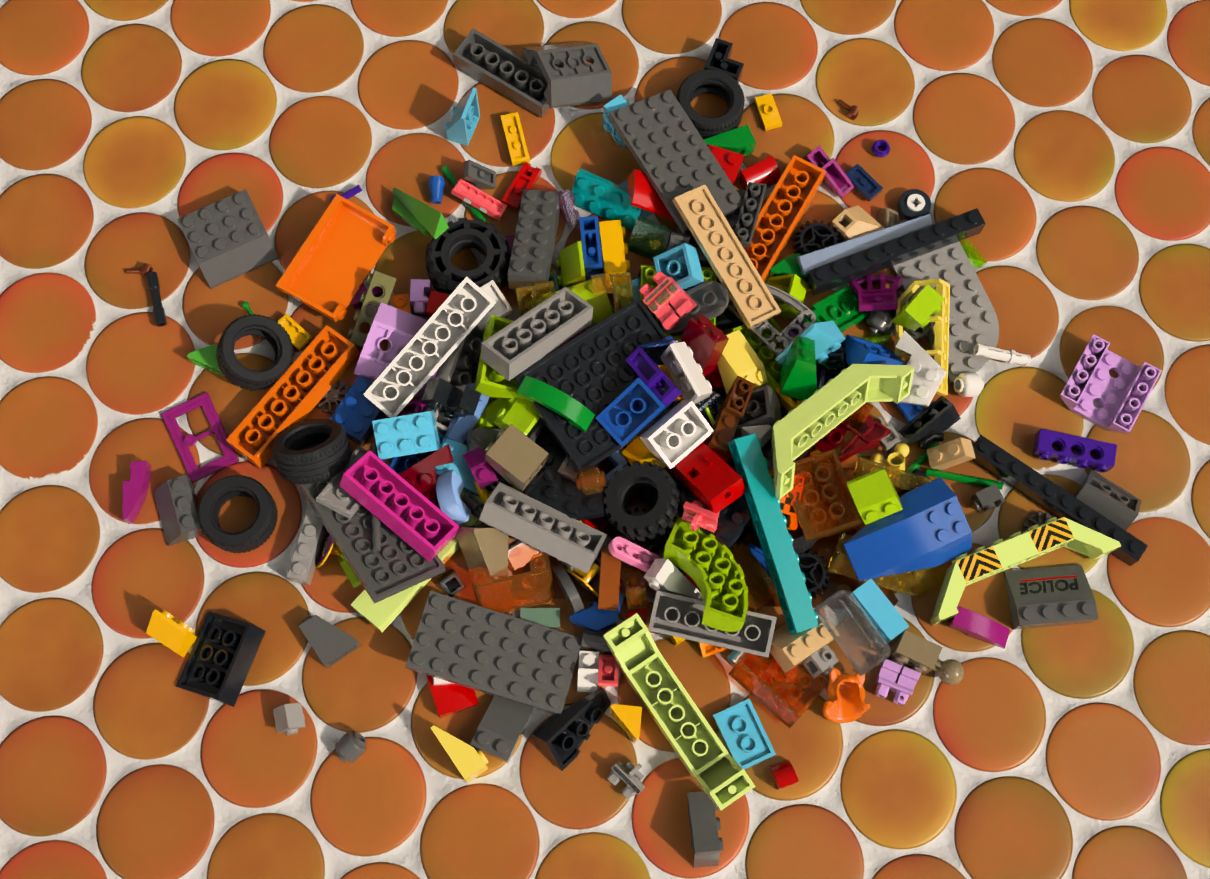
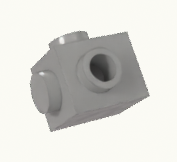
M825 645L810 655L802 664L813 679H815L822 673L825 676L828 675L831 669L834 668L833 665L839 660L829 646Z
M301 703L284 704L273 709L277 734L286 733V736L297 734L299 729L306 727Z

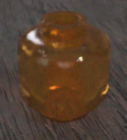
M597 467L581 470L579 478H576L578 490H582L585 495L601 493L606 486L604 472L600 471Z

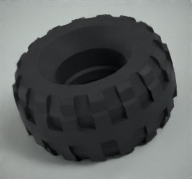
M459 218L457 222H448L449 228L437 239L432 237V240L428 243L425 258L426 270L437 292L451 295L466 277L478 287L491 280L495 282L499 290L506 286L511 251L507 239L493 224H486L482 219L477 218L473 220ZM465 248H475L486 255V259L480 267L469 271L457 269L451 264V259L458 251Z

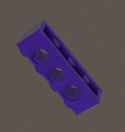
M1040 429L1035 434L1032 456H1037L1040 460H1055L1059 464H1074L1078 468L1089 467L1097 472L1104 473L1111 470L1115 465L1117 445ZM1052 445L1057 446L1059 451H1055ZM1071 449L1076 450L1078 455H1074ZM1090 453L1095 454L1097 459H1093Z

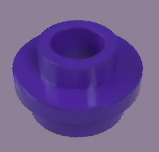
M878 140L873 143L872 152L875 156L885 157L889 154L890 146L887 141Z

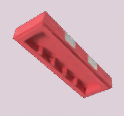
M461 178L451 194L498 221L508 207L506 204Z

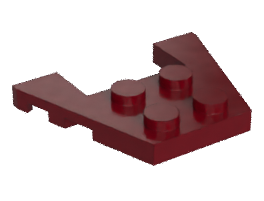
M875 420L861 434L843 421L816 442L813 447L836 464H840L889 435L890 430Z
M445 445L399 474L440 510L436 493L438 477L435 466L453 462L450 445Z

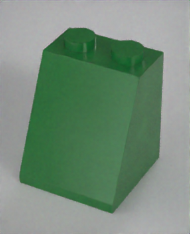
M796 335L780 368V394L804 400L811 397L817 390L815 341Z

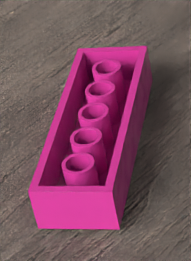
M370 450L342 476L339 486L429 563L455 538L460 528L457 523Z

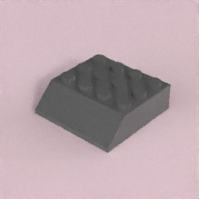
M246 189L177 219L211 289L279 259Z

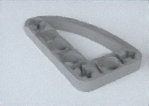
M765 284L773 297L783 301L800 313L781 333L767 320L749 328L773 353L780 355L795 339V337L789 336V331L794 328L798 329V336H800L808 327L817 322L816 316L813 311L795 297L774 286ZM729 300L727 309L746 326L740 314L736 312V307ZM811 316L812 322H806L803 325L804 330H802L800 325H802L805 322L804 317L809 318ZM770 329L772 331L771 337H762L763 330ZM775 337L779 344L784 343V349H777V345L773 341Z

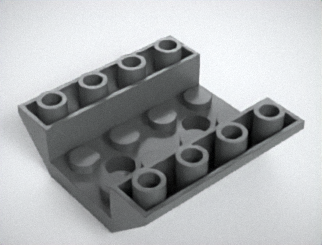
M578 41L523 48L522 51L529 65L538 64L548 83L543 94L550 109L612 99V72L598 44Z
M748 182L746 190L736 189L743 199L741 210L725 216L744 249L751 245L767 187L766 184ZM690 231L684 233L690 235L689 244L695 248L699 246Z

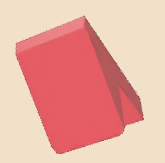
M599 654L598 686L618 687L619 665L613 655Z

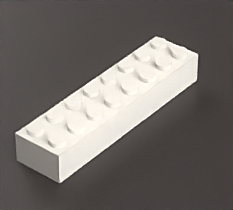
M466 277L363 395L390 418L396 417L496 302Z

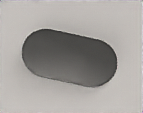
M706 281L687 290L686 293L697 303V306L686 316H682L683 319L671 330H666L658 319L660 328L669 335H681L684 333L691 318L704 315L711 320L722 314L729 303V293L724 285L715 281Z

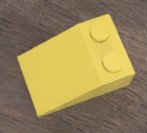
M740 330L726 334L729 340L717 363L726 394H728L737 376L754 383L753 389L768 383L762 361Z
M431 727V730L467 783L488 770L486 766L488 760L481 750L477 752L474 747L438 727Z

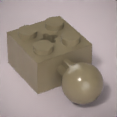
M907 630L896 636L887 657L893 662L902 665V667L904 665L921 673V675L934 670L938 672L940 680L948 685L958 684L964 677V668L960 662L954 659L944 661L938 659L943 647Z

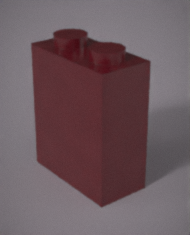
M701 315L689 320L680 342H685L691 348L694 360L702 368L703 376L713 374L729 338L722 330L710 322L707 317Z

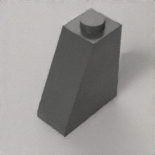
M317 615L306 617L302 620V624L299 625V628L326 668H329L361 646L357 639Z

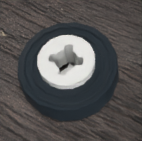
M910 189L904 192L898 202V210L901 216L909 221L928 215L931 209L929 196L924 191L918 189Z

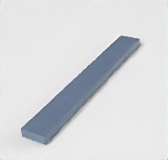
M928 214L799 256L797 260L802 275L807 274L809 270L933 225L931 216Z

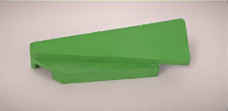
M395 187L393 188L394 200L392 210L396 216L425 236L431 235L434 239H437L449 228L440 211Z

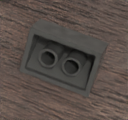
M1092 469L1075 494L1077 499L1124 530H1127L1138 516L1142 501Z
M187 475L167 480L154 491L168 546L205 535L198 522L199 504L193 482Z

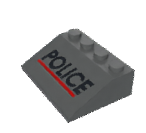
M1082 565L1003 572L1013 630L1092 623L1099 619L1095 598Z

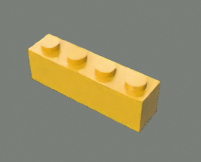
M621 220L599 222L605 288L609 297L615 296L613 287L629 282L632 279L627 274V271H630V263L625 258V254H628L627 243L623 242V237H626L625 226H621Z

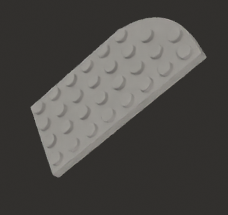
M958 241L892 266L891 268L896 277L897 275L903 276L901 285L903 292L917 280L940 278L950 284L949 384L954 383L961 373H976L983 368L990 358L974 355V347L978 343L996 348L999 339V322L994 307L961 243ZM920 286L911 296H914L925 286ZM933 328L930 334L926 336L931 348L935 342Z

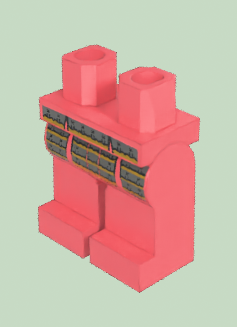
M659 271L652 278L658 286L653 290L649 284H645L639 291L644 297L642 301L662 322L664 328L671 330L683 319L682 316H686L697 306V303L672 277H667L663 272Z

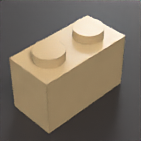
M961 437L926 450L931 468L944 470L976 458L971 440Z

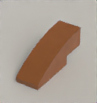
M602 547L598 609L618 611L621 560L614 557L609 552L608 547Z

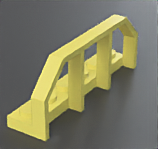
M940 278L917 280L897 299L896 315L920 286H926L927 284L936 285L934 290L945 300L940 304L942 306L941 310L936 315L929 317L930 322H935L933 325L935 342L932 345V350L925 351L930 356L934 355V360L947 372L936 392L937 395L947 396L950 284ZM896 324L895 354L901 359L902 357H911L912 355L896 348L903 334V326Z

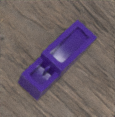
M640 346L625 359L642 381L665 405L669 406L682 393Z

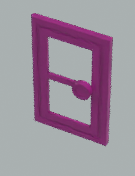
M204 393L161 413L193 483L239 462L234 449L226 441L228 438L227 433L208 393ZM202 406L212 429L196 437L188 434L184 438L176 418ZM215 433L225 456L198 468L188 446H193L197 440Z

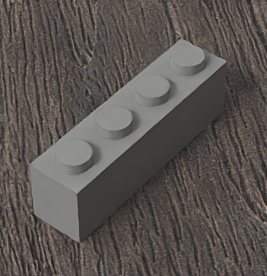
M310 503L287 574L291 582L308 586L311 584L327 531Z

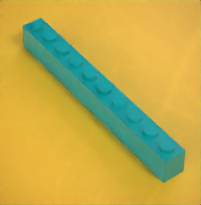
M756 433L734 439L728 443L737 473L743 479L746 490L744 495L789 634L819 626L818 615L813 610L812 596L807 591L805 585L806 578L800 570L799 557L794 551L792 545L793 538L788 533L786 527L787 520L780 509V500L775 496L774 480L769 475L767 469L768 462L763 457L761 451V441L757 438Z

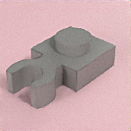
M879 416L877 421L884 425V419ZM891 424L887 426L890 434L882 438L880 442L885 451L902 441V437Z

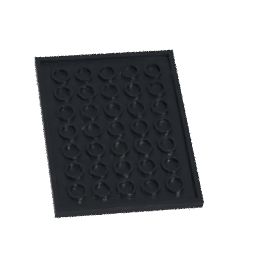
M640 298L543 357L513 378L519 387L525 376L547 383L574 398L595 414L588 429L584 432L568 423V419L540 403L529 401L580 475L622 448L598 422L596 417L639 377L625 359L638 348V345L652 343L667 337ZM670 344L642 349L657 365H664L660 356ZM682 400L673 401L664 412L631 441L645 433Z

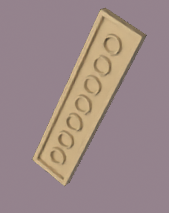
M702 185L675 197L672 202L721 284L727 289L731 301L748 329L778 315L781 312L779 306L707 186Z

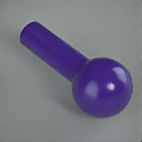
M358 184L340 196L349 199L360 193L362 188ZM336 194L331 196L330 203L332 202Z

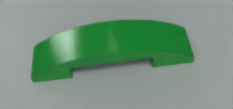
M525 376L516 392L533 403L536 401L569 420L568 423L586 432L595 416L588 408L566 393L529 376Z

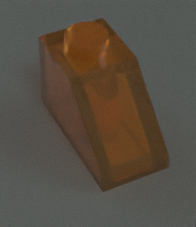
M634 566L621 568L628 610L647 608V596L642 571Z

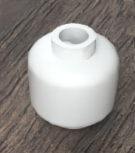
M974 372L961 373L954 381V390L961 397H976L984 387L983 380L979 374Z

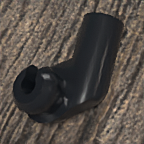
M944 432L918 440V447L927 449L928 443L931 441L943 442Z

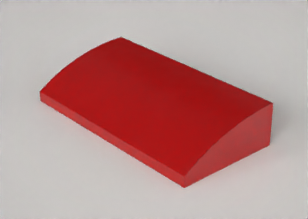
M634 169L627 178L630 205L674 220L644 172Z
M426 675L440 718L479 705L474 689L458 684L433 686V677Z

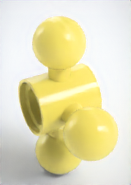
M898 443L894 447V452L887 459L880 453H875L870 458V464L874 468L888 466L887 474L894 487L898 484L899 477L905 474V457L909 454V447L905 443Z

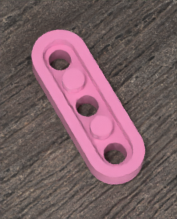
M615 537L608 544L609 552L614 557L646 573L655 559H661L658 555L622 537Z

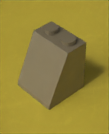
M510 424L507 429L503 427L498 433L497 437L499 439L495 443L491 442L485 449V460L515 490L522 492L544 466L549 453Z
M460 526L456 537L470 573L478 574L479 578L494 580L500 579V576L508 575V535L492 526Z

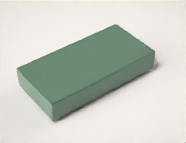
M520 608V619L551 629H560V608Z

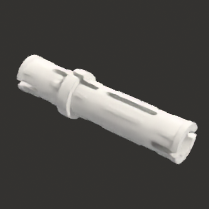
M978 343L973 350L976 356L1005 361L1007 364L1014 363L1027 366L1031 360L1028 354H1021L1012 349L1003 350Z

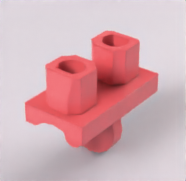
M696 500L692 503L685 502L682 520L691 523L690 529L696 531L698 527L714 533L717 529L719 512L714 513L704 509L701 502Z

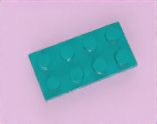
M581 168L578 170L569 202L610 221L621 220V226L635 231L643 209L630 205L628 189Z

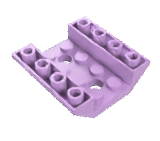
M381 302L354 374L375 381L428 320ZM384 339L388 340L391 344L390 349L387 351H383L379 346L380 342ZM437 371L430 377V379H435ZM428 381L414 397L423 398Z
M1093 334L1060 397L1071 412L1100 428L1129 434L1162 370L1147 362H1144L1140 367L1109 351L1110 342ZM1109 370L1116 371L1118 377H1111L1109 375ZM1093 400L1099 401L1102 407L1096 408L1093 405Z

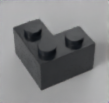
M716 38L704 70L724 72L732 76L739 83L744 63L730 59L733 43Z
M441 378L429 379L421 401L427 403L429 408L443 412L445 417L454 419V417L474 415L481 393L468 385L454 386Z

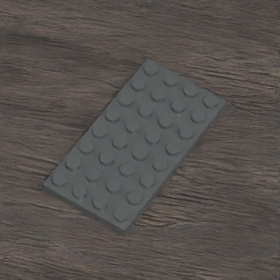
M671 89L609 113L608 117L683 234L690 230L672 200L702 185L707 186L724 216L741 210L743 199Z
M332 477L317 483L297 484L374 604L445 572L446 567L438 555L429 563L381 521V550L378 552L373 551L372 513L361 505L352 518L348 519L316 502V497Z
M430 591L405 668L557 715L562 714L582 638Z

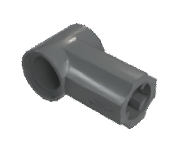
M584 629L581 647L600 650L602 653L613 655L603 637L607 632L602 633Z

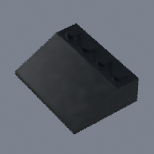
M208 611L176 687L234 707L266 631L251 623Z

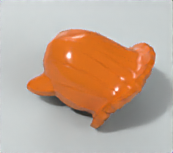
M832 668L829 673L830 681L827 686L828 700L824 703L823 715L834 723L853 722L870 709V704L864 703V671L851 675L849 673H841L838 669Z

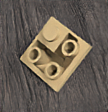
M859 205L845 209L832 221V228L835 227V232H840V238L844 242L885 229Z

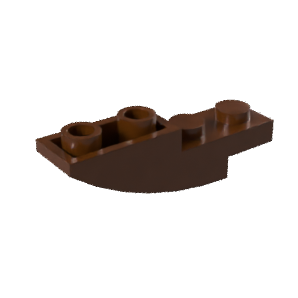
M740 376L736 377L712 427L714 432L707 446L723 454L728 452V443L732 441L739 420L745 413L755 386L754 383Z

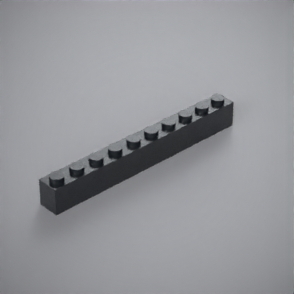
M978 208L809 270L806 281L814 296L980 234L986 223Z
M980 435L972 445L976 457L972 459L973 462L1057 518L1065 517L1119 541L1121 547L1112 551L1111 554L1127 565L1131 566L1138 562L1148 547L1147 544L984 436Z

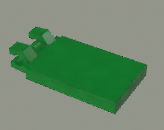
M849 285L812 305L810 308L814 312L817 322L834 321L841 333L865 320L871 313V311L859 312L858 295ZM810 316L809 318L806 317V318L804 319L805 322L803 323V325H804L806 322H809V323L812 322V321H811V316Z

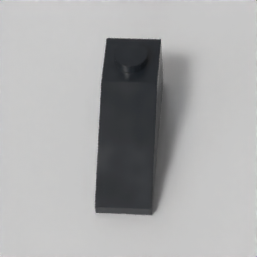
M940 396L900 429L898 433L909 443H913L946 431L961 418L954 405L945 397Z

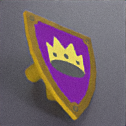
M326 531L316 568L324 564L330 553L338 556L341 553L337 545L334 546L335 542L328 531Z
M594 563L588 573L575 568V572L583 578L564 568L572 579L599 598V594L588 584L600 569L597 564Z

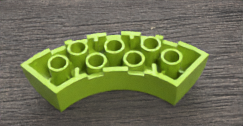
M678 517L666 542L663 559H669L673 565L686 572L699 587L704 600L703 625L726 632H736L742 629L748 610V587L746 586L741 566L734 560L732 552L725 545H721L712 533L707 535L700 530V527L693 531L690 529L691 523Z

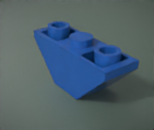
M624 592L619 594L618 611L599 610V600L591 603L590 608L586 610L582 609L576 613L572 612V616L569 617L571 624L596 632L604 631L616 625L625 600Z

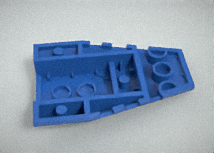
M941 477L904 493L899 497L903 510L869 523L843 543L858 581L936 567L972 550V532L957 496Z

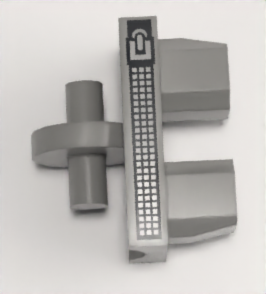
M619 761L611 768L612 771L607 779L613 785H617L622 779L627 786L621 792L627 799L636 794L638 795L645 788L639 781L644 777L638 771L642 767L640 763L634 767L628 762L625 767Z

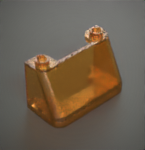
M538 553L534 555L530 560V572L491 580L490 573L486 568L468 569L477 605L500 613L520 610V608H529L552 602L556 596V590L548 554Z

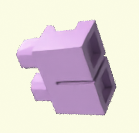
M411 279L410 303L416 316L428 320L426 308L430 293L433 291L430 279Z
M884 659L881 661L874 683L877 685L875 695L885 699L890 690L896 693L893 702L903 706L907 699L913 695L914 687L921 673Z

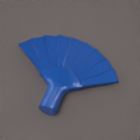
M667 336L659 341L638 345V347L650 348L676 343L678 340H673L672 336Z

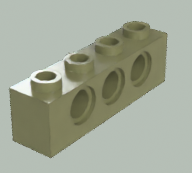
M374 271V274H369L366 282L369 285L368 291H363L360 299L363 305L361 310H356L353 319L356 320L355 327H350L347 335L350 338V342L361 347L364 346L369 332L362 333L359 330V325L362 322H366L371 328L381 302L388 304L397 278L378 271ZM374 287L382 289L383 294L381 297L373 296L372 289ZM371 304L376 307L374 315L366 313L367 305Z

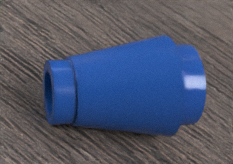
M442 176L429 177L428 188L430 203L441 204L446 184Z

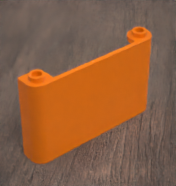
M336 194L277 282V289L335 322L342 320L346 315L347 307L389 243L394 242L397 235L395 233V226Z

